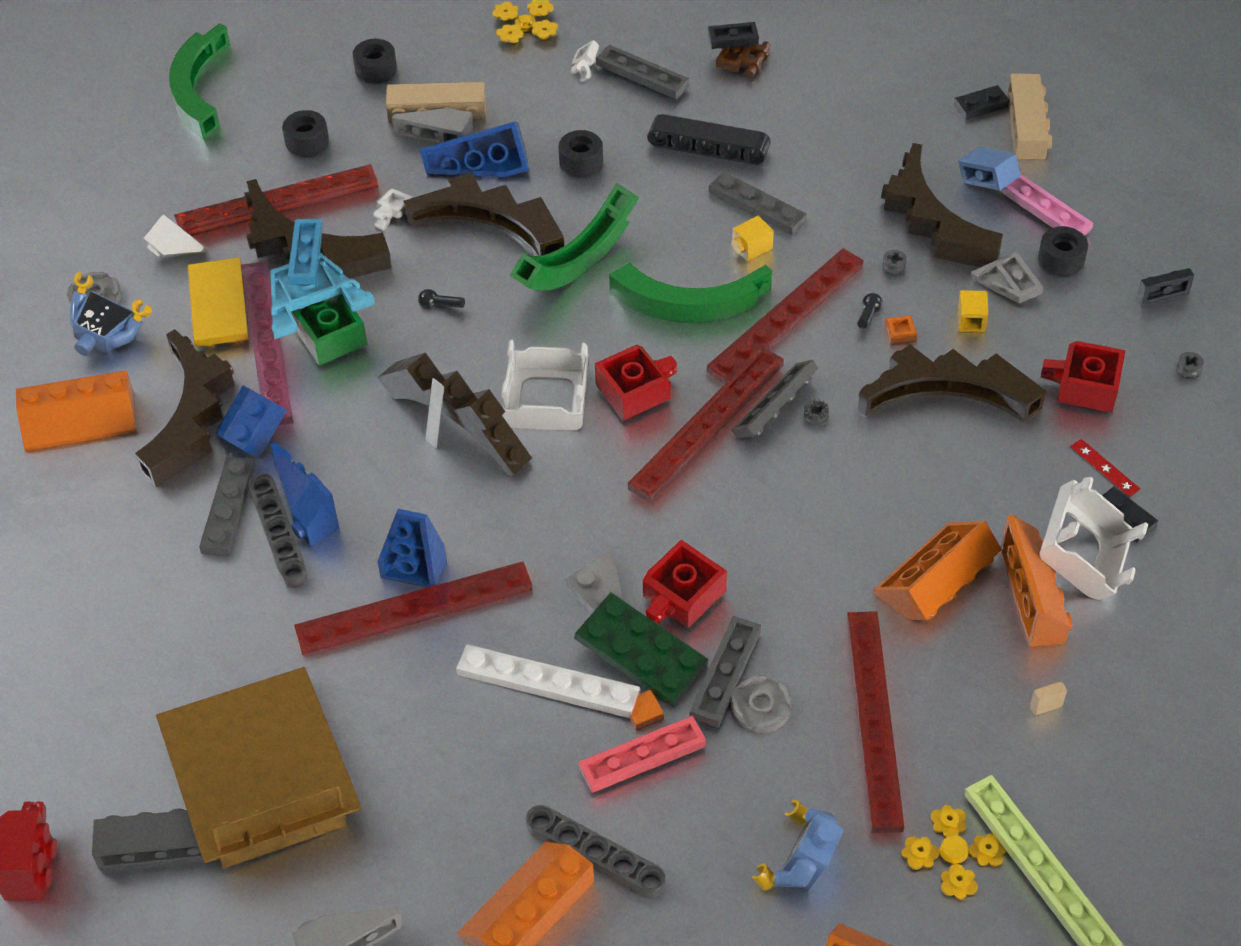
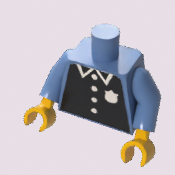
M76 273L74 282L78 289L74 290L70 305V325L73 328L74 337L78 340L74 345L75 350L83 356H87L93 348L103 353H109L113 348H118L132 342L143 323L141 321L142 317L146 318L151 315V306L146 305L144 310L140 312V307L143 305V301L140 299L133 302L132 310L91 290L87 294L85 293L86 289L93 285L92 276L88 275L87 282L81 284L82 273Z
M792 800L790 803L795 809L791 813L785 812V815L797 825H802L805 822L806 824L801 830L782 870H777L773 873L766 864L757 866L756 869L760 874L752 876L757 885L765 891L776 885L777 887H800L808 892L827 867L844 833V829L838 826V821L833 814L814 808L807 809L798 800Z

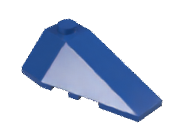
M515 121L419 149L426 174L464 175L472 172L473 176L508 177L529 171L524 140L519 123Z
M273 442L270 446L293 520V524H291L292 530L299 539L304 538L310 546H313L340 529L333 495L315 474L311 472L307 475L303 464L300 462L295 464L292 456L276 442Z
M397 509L377 562L380 578L436 590L447 564L445 545L427 514Z

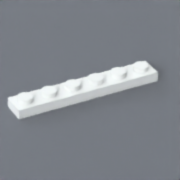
M468 644L456 668L458 676L630 718L638 694H640L639 686Z

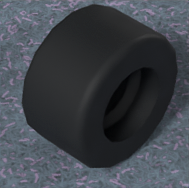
M374 38L362 41L355 46L352 52L355 74L365 82L380 83L389 80L397 70L395 48L384 39Z
M301 110L292 113L283 121L282 131L285 145L292 154L312 156L323 151L328 145L327 123L320 113L312 110Z
M575 130L564 135L559 141V165L562 170L576 177H586L599 171L603 165V142L600 137L587 130Z
M1058 226L1047 230L1043 234L1038 253L1039 264L1046 271L1059 276H1070L1078 273L1084 267L1089 246L1087 238L1082 232L1067 226Z

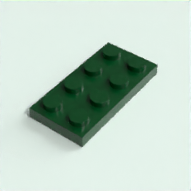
M611 592L574 635L576 641L645 689H651L655 696L671 707L676 704L707 666L709 660Z

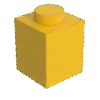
M756 216L733 228L732 247L737 254H740L748 262L773 249L774 230L759 216Z
M960 290L957 307L958 332H986L988 321L987 291Z

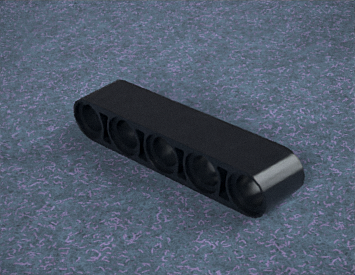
M659 114L654 118L647 135L649 143L659 148L752 165H759L765 161L771 143L770 137L760 131L666 114Z

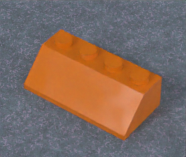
M127 370L16 389V410L25 452L137 433L134 391Z
M1009 515L1006 519L1000 553L1029 646L1031 648L1066 643L1068 632L1072 630V619L1070 613H1065L1063 591L1061 588H1057L1055 582L1056 571L1040 558L1039 553L1043 540H1041L1039 530L1018 517Z
M986 521L948 522L873 589V592L906 619L929 620L937 614V609L956 597V592L962 586L971 583L975 579L976 573L992 564L994 557L1002 548Z
M544 842L457 932V936L469 946H535L594 883L593 863L567 844Z

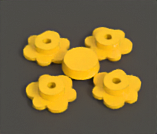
M531 0V3L527 5L528 15L518 16V6L508 1L503 2L501 5H495V10L492 12L494 18H500L502 21L515 19L514 25L506 24L496 31L497 37L502 42L516 43L520 37H523V32L531 30L533 35H538L539 39L544 40L555 36L556 30H558L556 23H550L549 20L536 22L533 17L546 16L548 12L554 10V6L549 0Z
M944 805L941 810H933L930 816L931 821L934 823L933 830L936 833H943L945 837L939 849L937 846L932 845L927 837L918 839L917 837L910 836L905 840V848L902 849L901 855L903 858L908 859L907 864L911 869L918 870L922 866L931 868L934 864L933 860L938 858L940 852L941 857L945 861L953 864L950 866L949 871L941 873V880L943 881L941 890L945 895H955L957 899L963 900L966 898V895L975 894L978 885L974 881V872L971 870L965 871L964 867L959 863L964 862L969 854L972 858L977 859V863L980 866H987L989 864L992 867H998L1003 862V855H1005L1006 850L994 834H987L985 837L982 835L975 836L974 843L968 848L967 842L958 836L959 832L963 833L966 831L967 825L964 822L966 820V813L961 809H953L950 805Z

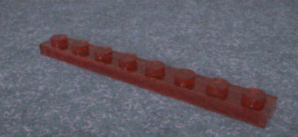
M369 164L271 189L262 193L275 209L283 213L379 188L372 165ZM240 197L174 214L178 226L191 236L252 221L250 212L254 210L253 207H247L245 197Z
M842 248L707 365V373L728 386L861 270L864 260Z
M761 347L628 482V490L651 503L784 366V359Z
M524 561L298 623L294 627L302 655L533 591L532 582Z
M878 611L847 612V627L871 833L903 832L904 818Z

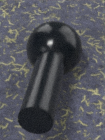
M425 289L418 295L419 305L426 309L435 306L463 308L465 306V299L463 297L438 295L432 289Z
M869 293L862 300L864 310L857 322L859 328L865 329L873 313L879 312L883 307V300L876 293Z

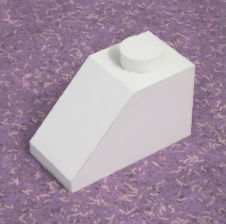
M164 214L144 237L149 243L146 247L158 257L161 253L171 257L203 254L208 250Z

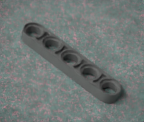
M258 473L250 479L249 489L281 581L287 587H299L307 580L304 560L273 477L267 473ZM267 483L270 485L265 491L255 490L259 484ZM268 504L277 505V508L272 512L263 511V508ZM276 525L285 527L281 533L275 534L270 532L271 528ZM283 547L293 548V551L288 555L278 554V551ZM296 568L301 570V573L296 577L286 576V572L290 569Z
M537 805L527 812V830L533 837L542 842H553L571 846L593 863L594 870L643 897L656 898L664 892L666 877L663 869L658 865L548 806ZM537 816H546L550 821L547 826L538 828L532 824V820ZM565 830H571L576 833L577 837L574 841L566 843L559 839V835ZM592 845H599L604 849V853L601 856L594 858L590 857L586 851ZM619 860H627L632 864V868L628 872L621 873L615 870L614 865ZM647 875H655L660 879V884L654 888H648L643 885L642 879Z

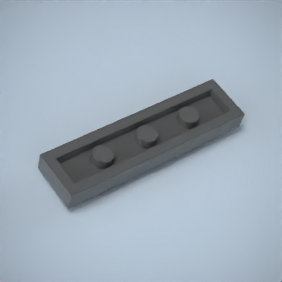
M608 45L596 57L597 66L674 99H677L689 87L690 78L612 45Z
M724 171L709 185L710 194L755 217L759 216L764 222L790 235H793L806 222L807 213Z
M813 359L796 363L731 430L737 439L745 437L755 438L763 432V426L780 414L779 409L796 397L795 392L812 380L811 376L818 369Z
M226 456L199 545L201 554L230 556L248 494L249 481L253 476L256 466L254 459Z
M736 616L732 617L690 709V717L693 716L699 722L719 728L730 703L731 696L735 692V687L739 683L761 633V624Z

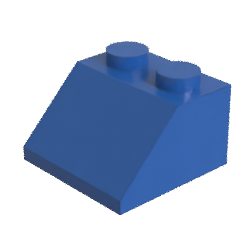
M242 385L215 433L238 448L260 458L287 410Z

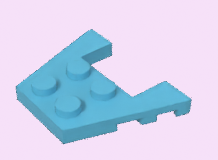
M322 253L319 256L316 284L289 285V264L271 270L272 331L275 339L298 332L297 323L291 311L328 300L331 297L342 294L352 312L375 305L374 297L369 291H363L358 282L347 278L343 274V270Z

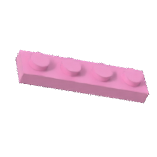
M1023 175L1000 191L1052 228L1067 226L1082 232L1084 236L1092 230L1093 222Z

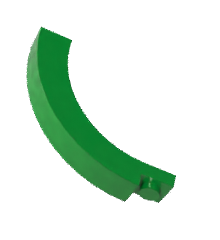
M221 23L204 35L197 32L194 33L176 53L169 72L170 90L176 112L187 129L202 140L218 129L220 124L216 108L200 98L194 88L202 69L214 57L230 46L227 27Z
M616 183L598 213L577 237L564 247L550 254L532 256L522 253L510 276L527 288L537 291L557 289L578 279L596 265L615 245L630 224L626 219L640 197Z
M631 263L609 274V292L628 307L651 317L684 323L719 321L746 313L757 307L758 296L766 294L772 285V270L767 265L731 283L708 288H684L665 284L648 277Z

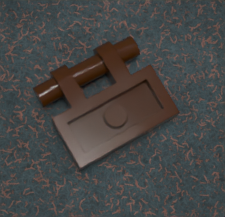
M764 41L762 45L724 48L716 58V67L736 73L743 67L746 68L745 75L748 78H752L762 68V61L768 58L771 44Z

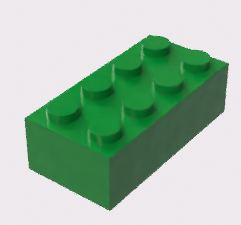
M342 294L308 305L302 309L291 311L297 323V334L319 366L368 345L364 322L356 311L352 312Z

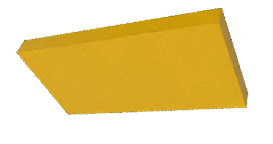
M240 257L189 264L188 274L195 347L249 339Z

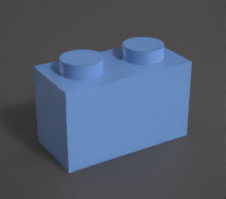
M977 147L958 160L963 183L1001 191L1021 176L1016 153Z

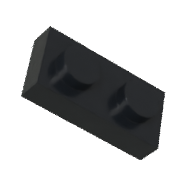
M755 22L708 26L711 49L759 45V35Z
M999 85L956 97L954 99V106L964 120L1008 108L1010 100Z
M1190 268L1142 279L1136 299L1140 305H1145L1189 294L1195 275Z
M1113 486L1102 495L1124 514V521L1132 528L1146 522L1148 527L1145 536L1157 527L1158 520L1116 487ZM1137 538L1134 541L1138 543L1140 539Z

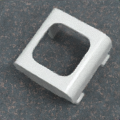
M514 340L509 341L507 349L509 361L506 382L502 385L501 398H503L502 407L506 411L502 416L511 428L575 431L582 427L589 370V354H587L588 346L586 343H582L581 353H574L569 348L529 347L524 351H515ZM531 378L569 380L575 387L572 411L568 412L562 407L522 405L519 407L523 383Z
M1086 477L1083 478L1081 483L1072 480L1060 487L1039 555L1046 564L1086 596L1102 600L1115 595L1118 586L1125 583L1129 585L1133 581L1136 569L1130 568L1123 572L1122 569L1130 541L1137 538L1143 539L1148 524L1145 522L1134 528L1124 521V514L1096 490L1091 489L1094 479ZM1066 513L1078 521L1069 523L1068 527L1061 530ZM1080 524L1093 533L1098 541L1099 549L1094 567L1076 552L1065 551L1058 545L1076 536Z

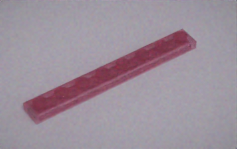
M266 260L243 264L241 268L260 395L287 410L278 426L292 424L294 422L280 338H274L272 331V296L268 263Z

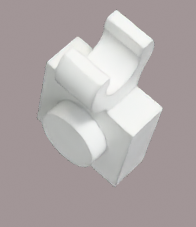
M594 40L577 50L571 64L572 74L580 72L581 83L590 78L591 72L589 67L596 61V54L600 46Z
M391 188L377 202L378 209L374 212L373 217L378 219V221L374 224V227L383 231L388 227L392 216L399 219L405 213L403 201L412 198V196Z

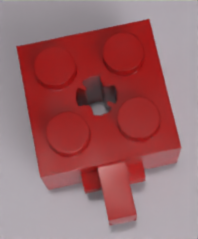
M1075 341L1069 344L1066 360L1044 359L1040 378L1060 384L1057 402L1113 413L1126 350Z
M634 345L596 362L595 384L624 421L671 399V382L669 377L677 373V362L672 356L653 360L642 346Z
M681 539L647 571L642 580L643 597L651 603L646 609L647 617L659 624L669 616L689 629L726 592L727 570Z
M26 801L23 803L21 810L7 811L0 816V894L4 901L44 900L45 889L51 885L52 872L50 863L51 858H55L57 854V840L53 839L49 824L46 823V806L42 801Z

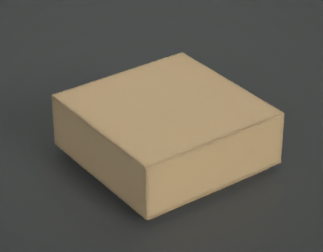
M1063 682L1053 683L1034 690L1030 709L1034 716L1063 707L1067 692Z

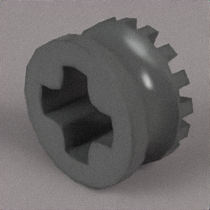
M899 250L887 251L883 256L882 267L884 272H888L889 275L890 273L892 275L902 274L906 269L907 256Z
M1194 352L1182 353L1176 367L1177 373L1181 377H1189V379L1193 377L1195 379L1196 376L1198 377L1201 374L1204 364L1203 358Z
M813 399V401L807 402L804 406L805 421L813 426L824 425L829 419L828 404L825 401L821 402L820 399L818 401ZM812 411H815L816 413L821 412L820 416L817 414L812 415Z

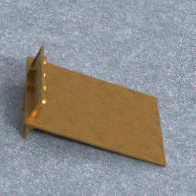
M305 667L156 714L204 863L220 859L222 868L225 869L346 827V815L362 809Z

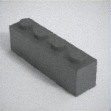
M173 809L162 813L141 812L133 816L121 817L110 815L103 819H94L92 856L98 869L203 859L187 810Z

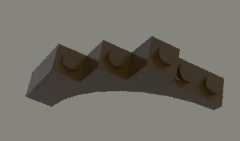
M912 143L910 152H905L902 167L905 168L899 169L898 176L891 175L889 184L883 185L881 199H885L884 210L906 214L905 222L909 223L908 234L931 238L930 246L935 247L933 258L976 267H983L998 260L1003 234L965 221L947 209L934 196L923 176L921 169L922 145Z
M472 172L448 179V187L403 201L405 218L409 226L427 221L447 219L484 223L502 229L517 237L536 256L550 254L565 246L564 236L541 197L517 204L507 185L482 192Z
M257 179L246 181L248 192H244L247 207H253L254 210L250 212L252 222L248 223L250 233L246 234L249 249L255 248L257 258L284 252L286 262H289L295 222L286 218L272 206L262 193ZM322 233L320 253L343 270V274L347 278L351 279L392 268L390 251L383 233L365 236H338Z
M176 329L167 333L166 336L171 353L184 370L183 394L177 410L168 424L151 442L135 453L140 471L155 487L212 452L209 443L211 435L207 429L223 419L221 411L223 403L219 396L235 386L232 377L234 370L227 360L222 361L215 353L207 357L203 351L200 350L198 352L187 336L183 337Z
M909 344L891 356L889 370L884 371L876 381L866 384L860 390L858 411L867 416L880 407L901 399L922 395L959 396L988 403L1008 412L1024 423L1042 409L1046 390L997 353L988 360H982L978 366H975L954 349L945 355L938 356L933 362Z
M426 352L396 361L378 376V379L393 399L404 398L418 401L428 406L430 405L432 379L437 380L444 386L441 413L448 416L473 436L491 454L508 476L517 473L532 459L529 452L502 416L506 411L491 390L473 393L458 371L442 375Z

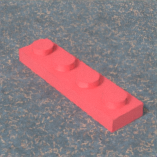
M691 716L578 762L579 769L591 793H594L706 747V739L694 717Z

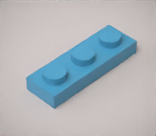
M295 219L288 270L289 285L316 284L323 232L322 219Z

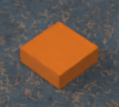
M911 315L885 318L884 325L890 344L917 341V332Z
M651 689L638 694L630 715V720L636 730L664 719V712Z

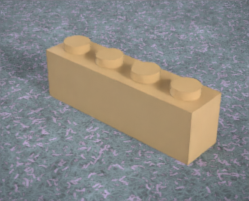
M1010 74L1007 94L1010 100L1009 111L1014 153H1016L1017 159H1046L1047 149L1052 148V134H1048L1050 118L1046 117L1048 102L1043 100L1046 87L1045 84H1041L1040 74Z
M485 82L387 85L386 110L388 123H393L392 117L394 114L445 108L472 113V120H486Z

